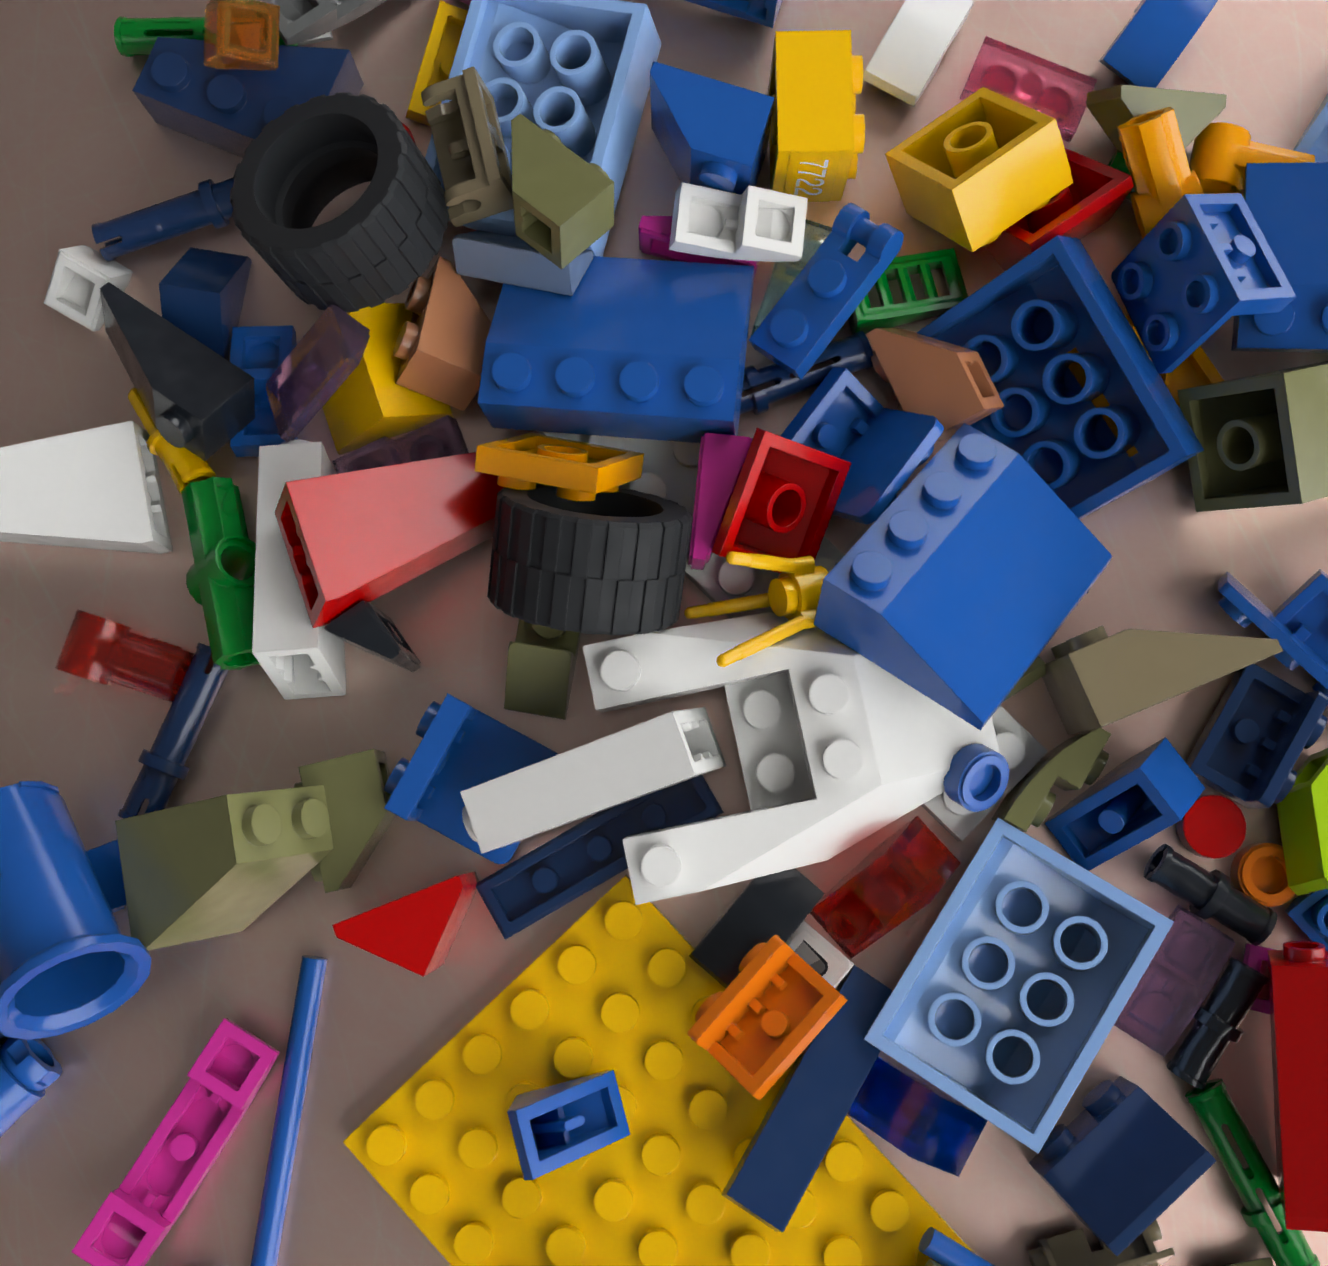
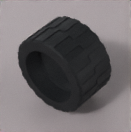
M338 92L335 95L325 96L324 94L313 97L305 103L290 107L284 111V114L274 121L271 120L262 128V132L255 140L251 141L244 151L245 155L241 163H238L233 176L234 184L230 190V203L233 206L232 217L234 223L242 232L241 235L290 290L306 304H313L319 310L328 312L339 310L343 311V313L357 312L361 308H372L380 305L386 299L399 295L409 288L408 285L417 277H421L429 267L433 256L438 254L449 219L443 195L445 191L441 187V182L395 113L387 105L379 104L373 97L364 94L359 96L353 95L351 92ZM370 182L363 195L347 211L329 222L312 227L322 210L335 197L356 185Z
M536 483V488L532 490L504 487L497 493L487 593L490 602L497 609L502 610L513 618L516 617L531 624L585 634H646L666 629L679 619L692 524L691 513L684 506H680L677 502L661 498L657 495L626 488H619V491L614 493H598L594 501L563 499L556 495L557 487Z

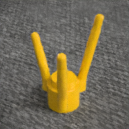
M731 551L726 555V561L729 564L781 572L778 578L771 580L768 593L709 602L707 604L690 606L684 610V616L687 619H695L771 607L775 615L779 617L784 616L789 620L720 654L716 659V663L720 667H726L804 629L815 628L814 621L823 579L829 572L821 565L815 566V560L812 556L785 558Z

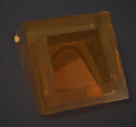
M210 0L205 9L204 66L216 69L276 70L278 68L280 6L257 0Z

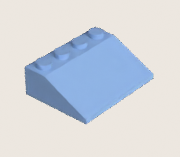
M471 0L448 79L462 75V70L473 66L477 70L494 98L511 174V120L521 113L542 130L547 129L553 132L564 146L586 162L600 166L607 173L609 178L614 181L615 214L650 88V70L653 61L657 62L662 43L647 4L620 0ZM443 100L441 101V104L448 103L452 100ZM431 135L425 159L440 180L441 187L445 191L433 135ZM514 208L463 225L477 231L481 230L518 237L515 232ZM610 230L586 250L593 251V256L603 257Z
M997 818L864 1040L1022 1144L1039 1153L1174 921L1004 820Z

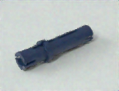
M230 178L216 184L212 179L199 182L198 190L103 223L92 224V234L96 244L107 241L104 243L105 247L100 248V253L107 262H110L117 257L212 224L216 229L228 226L230 224L229 218H232L233 206L230 203V190L233 187L234 179Z
M858 331L849 337L829 343L813 366L828 360H832L833 364L807 373L802 380L797 377L791 378V373L776 363L760 369H756L753 365L745 367L742 392L774 381L775 385L742 397L740 415L749 411L759 415L767 412L771 403L809 389L817 388L833 366L847 368L850 373L874 367L871 361L873 351L865 333Z
M198 642L197 650L150 751L143 749L138 761L143 766L123 808L118 813L119 817L125 819L137 816L145 799L149 800V804L144 814L165 809L178 778L185 780L190 770L189 767L185 766V763L229 670H220V666L214 664L210 673L205 674V670L212 657L210 646Z

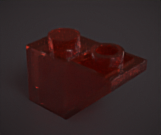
M916 816L878 845L818 901L810 914L852 959L931 903L961 863L926 824Z

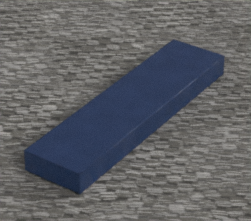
M703 775L596 813L479 881L476 888L506 940L628 869L622 841L625 837L712 819L724 812Z
M853 965L836 988L848 1001L796 1059L721 1194L776 1232H784L881 1051L864 1040L893 990L856 965Z

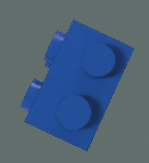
M833 366L781 434V437L851 462L832 515L868 525L876 521L897 498L898 491L913 471L928 460L934 450L935 442L943 433L944 426L934 416L884 408L847 368Z
M447 693L442 704L433 701L421 718L416 735L423 739L411 760L404 757L401 758L390 774L384 791L391 794L384 809L406 821H418L496 864L508 863L513 858L521 841L481 854L478 842L472 840L464 826L462 810L465 805L460 792L556 756L558 753Z

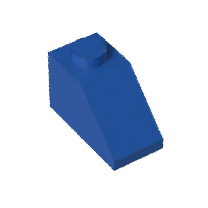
M1165 737L1115 767L1045 822V825L1072 860L1090 871L1181 821L1205 790V787Z

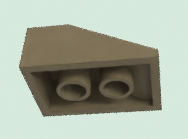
M1100 626L1052 647L1051 650L1056 660L1045 664L1046 675L1042 678L1067 734L1071 735L1102 728L1283 652L1278 639L1127 629L1108 637L1104 627Z

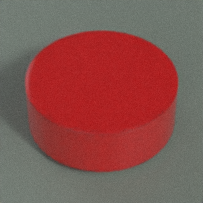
M1203 795L1198 797L1182 820L1176 823V830L1180 842L1192 854L1203 858H1224L1233 854L1242 845L1246 835V821L1241 809L1230 799L1219 795Z

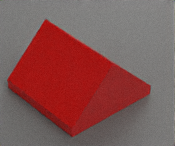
M1065 148L1073 183L1052 197L1047 205L1039 210L1030 212L1004 230L995 241L985 245V247L1005 272L1057 235L1081 240L1111 219L1134 187L1132 176Z
M756 428L711 552L725 558L727 553L735 551L785 558L812 556L815 560L851 462Z
M476 871L455 876L333 924L334 932L338 939L424 977L444 965L477 891L476 885L479 879Z

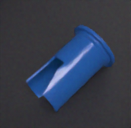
M19 781L17 784L0 788V1032L6 1037L25 1040L54 1037L88 1026L123 1005L139 991L150 975L152 958L147 948L139 939L121 934L65 800L59 794L58 787L43 781Z

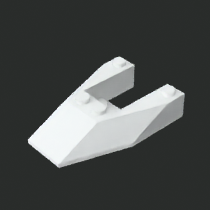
M774 612L652 631L646 634H636L582 646L595 710L601 713L724 687L750 804V811L640 833L622 839L636 905L701 892L829 860L944 792V777L950 770L951 760L963 747L979 743L1000 753L992 716L980 731L818 627L804 629L726 667L717 665L716 659L720 654L789 621L784 616L779 617L775 615Z

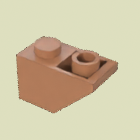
M439 256L426 278L423 276L417 277L408 292L404 308L413 312L411 322L405 321L393 350V356L401 359L396 384L464 411L479 391L485 343L491 321L462 277L457 274L452 262Z
M875 328L866 334L874 349L873 356L871 357L872 364L878 375L885 382L891 384L900 402L897 410L936 417L944 426L943 433L937 441H942L952 436L963 423L972 425L1004 407L977 351L902 328Z

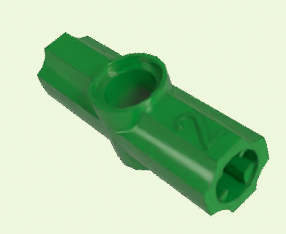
M213 476L206 480L190 482L181 491L194 564L186 574V585L194 600L203 606L213 664L219 665L220 670H240L251 665L260 664L252 653L256 543L250 540L248 536L239 486L233 484L232 478Z

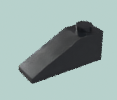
M110 282L100 288L106 333L155 427L167 442L177 448L185 447L206 461L255 419L254 377Z

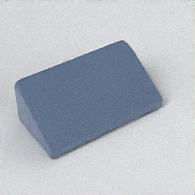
M478 230L455 235L452 240L456 271L459 275L569 296L573 295L593 260V251L585 250L561 270L519 237Z

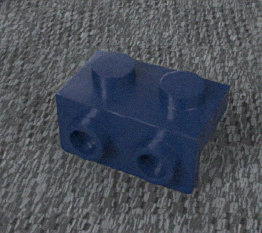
M1256 664L1237 670L1190 753L1186 764L1201 782L1246 808H1269L1273 803L1281 802L1288 795L1297 778V772L1292 768L1303 748H1310L1323 733L1327 724V717L1322 714L1328 705V696L1319 690L1304 693Z

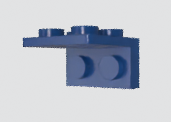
M1241 193L1184 194L1111 274V279L1157 372L1160 374L1174 371L1232 316L1279 313L1296 298L1290 283Z

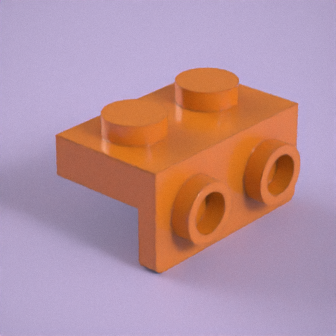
M777 935L772 936L767 943L757 944L744 956L739 965L740 973L723 992L720 991L712 994L702 1003L695 1015L696 1023L687 1033L697 1045L707 1050L758 1100L763 1098L848 1001Z

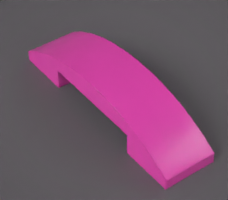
M224 1018L188 1072L187 1076L190 1079L119 1188L109 1193L71 1252L92 1266H145L216 1162L253 1102L280 1052L233 1021Z

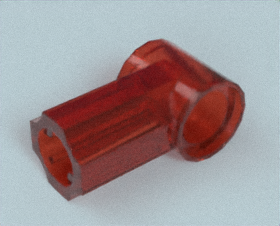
M77 609L55 668L97 683L111 686L113 682L173 702L194 653L155 638L150 639L132 633V627Z

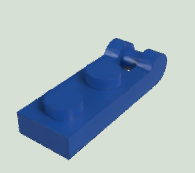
M854 203L845 205L836 216L830 234L750 337L749 342L753 348L802 380L894 260L903 244L904 234L888 223H882L881 225L870 221V214ZM859 243L866 250L856 262L848 257V254Z

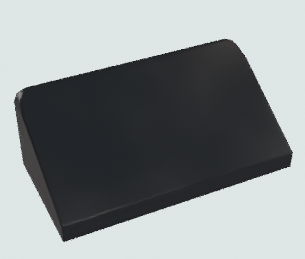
M362 600L324 627L326 631L345 642L411 672L420 668V660L391 618L369 602Z

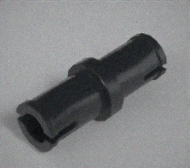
M1167 844L1161 845L1153 853L1145 867V879L1155 882L1190 904L1189 909L1191 913L1203 920L1213 918L1246 938L1254 946L1263 943L1276 925L1277 913L1231 886L1229 876L1219 870L1211 872L1205 870L1175 852Z
M1234 957L1229 959L1226 970L1205 1005L1197 1003L1191 1015L1196 1020L1173 1059L1167 1064V1068L1172 1073L1201 1090L1205 1089L1207 1080L1231 1041L1238 1043L1245 1031L1240 1028V1025L1263 986L1267 985L1270 980L1262 973Z

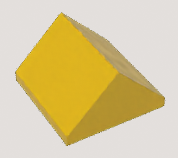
M382 303L372 308H361L357 312L343 313V311L336 310L301 341L331 436L339 455L454 417L450 405L396 384L401 359L393 356V350L405 321L411 322L413 312L404 308L405 303Z

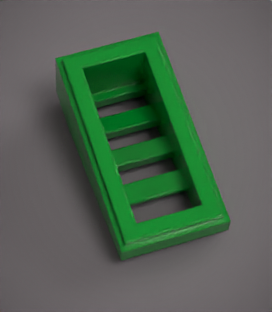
M954 248L895 257L874 284L881 306L871 308L867 294L848 318L852 335L858 331H863L867 334L875 328H892L942 315L966 299L968 294ZM942 268L950 295L938 296L931 270ZM919 274L926 299L916 300L910 280L911 275ZM897 279L904 303L894 304L888 281Z

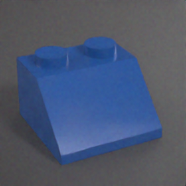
M653 61L650 70L651 128L680 182L742 195L748 185L756 187L767 153L774 97Z

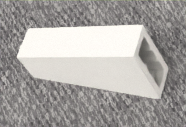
M131 420L0 447V542L155 554L173 552L156 455L149 452L146 444L150 436L148 432Z
M292 439L280 445L259 446L252 653L285 700L346 695L344 640L324 629L325 626L312 628L274 513L285 482L335 474L322 441L309 442L301 439Z
M705 707L671 711L461 791L460 793L465 805L462 810L463 823L472 840L478 842L482 854L725 767L726 763Z

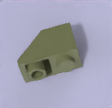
M520 113L511 120L512 195L515 232L519 238L562 270L614 226V181L609 178L600 166L586 162L564 146L553 132L547 129L542 130Z
M376 749L298 767L301 782L295 783L294 788L324 785L334 850L310 870L316 882L323 881L325 893L352 887L396 816L384 809L391 794L384 791L390 772L385 752Z

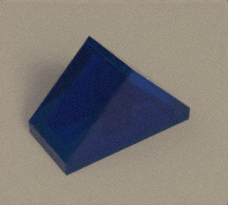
M879 1056L847 1113L912 1159L958 1177L987 1123L986 1119L959 1101Z

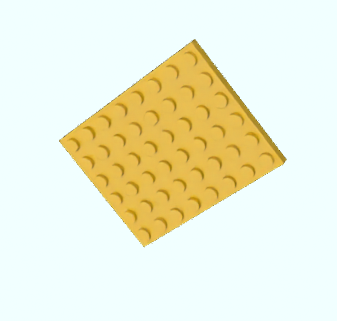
M627 874L343 1141L451 1266H925L931 1258L919 1251V1243L923 1234L930 1227H933L975 1253L848 1114L844 1118L783 1233L774 1231L721 1195L795 1061L763 1098L758 1100L707 1050L697 1045L687 1035L690 1028L696 1023L695 1015L702 1003L712 994L720 991L723 992L726 988L689 957L694 947L652 902L635 904L631 880ZM614 1070L630 1135L534 1180H524L507 1113L515 1097L519 1094L577 1078Z

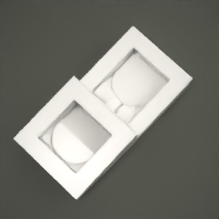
M905 0L866 67L863 80L914 107L936 73L944 53L966 21L974 1Z
M681 182L675 192L669 250L733 260L765 262L799 261L802 258L808 198L748 185L742 195Z

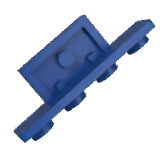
M1319 569L1282 605L1272 612L1229 572H1226L1218 580V591L1224 596L1218 601L1221 608L1242 627L1247 628L1253 622L1271 639H1278L1283 652L1273 656L1291 671L1301 665L1318 681L1312 686L1313 690H1319L1328 696V575Z

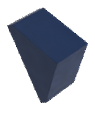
M190 247L159 283L162 317L230 362L232 328L239 325L252 260L248 256Z

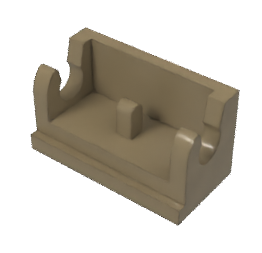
M474 66L462 70V75L435 83L421 92L423 106L436 105L443 100H452L448 103L438 104L425 112L427 121L431 126L445 188L443 195L446 206H449V209H447L449 219L455 227L514 208L512 174L494 98Z

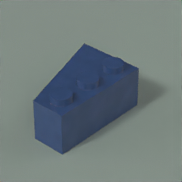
M158 37L132 91L157 124L243 158L245 155L244 151L251 141L255 140L262 132V128L271 120L274 121L284 114L285 110L296 104L305 103L310 98L324 94L325 96H330L338 92H351L353 95L359 96L364 83L352 54L347 49L260 44V56L236 55L225 41Z

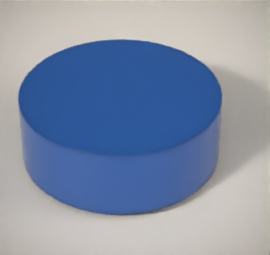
M983 744L967 745L960 749L951 760L950 770L944 777L945 792L952 801L969 811H984L993 806L1003 795L1009 780L1008 763L1004 756Z

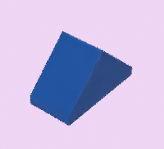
M614 1070L599 1072L519 1094L515 1097L507 1111L524 1180H534L630 1135Z

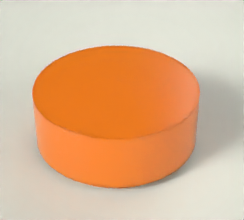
M1253 843L1245 846L1235 855L1230 868V877L1234 888L1267 907L1283 905L1295 896V893L1288 887L1283 846L1274 843Z

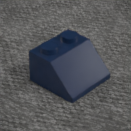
M1119 1076L1114 1082L1110 1079L1105 1080L1093 1088L1082 1102L1085 1110L1067 1127L1065 1124L1055 1126L1040 1152L1029 1162L1031 1167L1073 1214L1116 1256L1126 1249L1216 1162L1215 1158L1145 1091L1122 1076Z

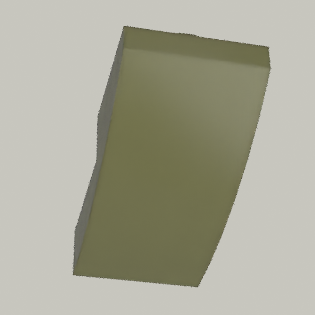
M1102 728L1084 731L1048 752L1007 794L993 815L992 820L996 821L997 818H1000L1022 832H1027L1031 824L1039 827L1048 816L1056 800V795L1050 792L1053 784L1064 791L1079 790L1084 783L1090 786L1096 781L1109 758V753L1104 751L1103 748L1111 733Z

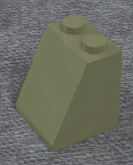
M1328 361L1178 390L1180 410L1204 448V451L1188 459L1196 512L1303 504L1328 497Z
M324 785L227 794L115 821L131 937L139 939L148 951L244 931L334 850Z

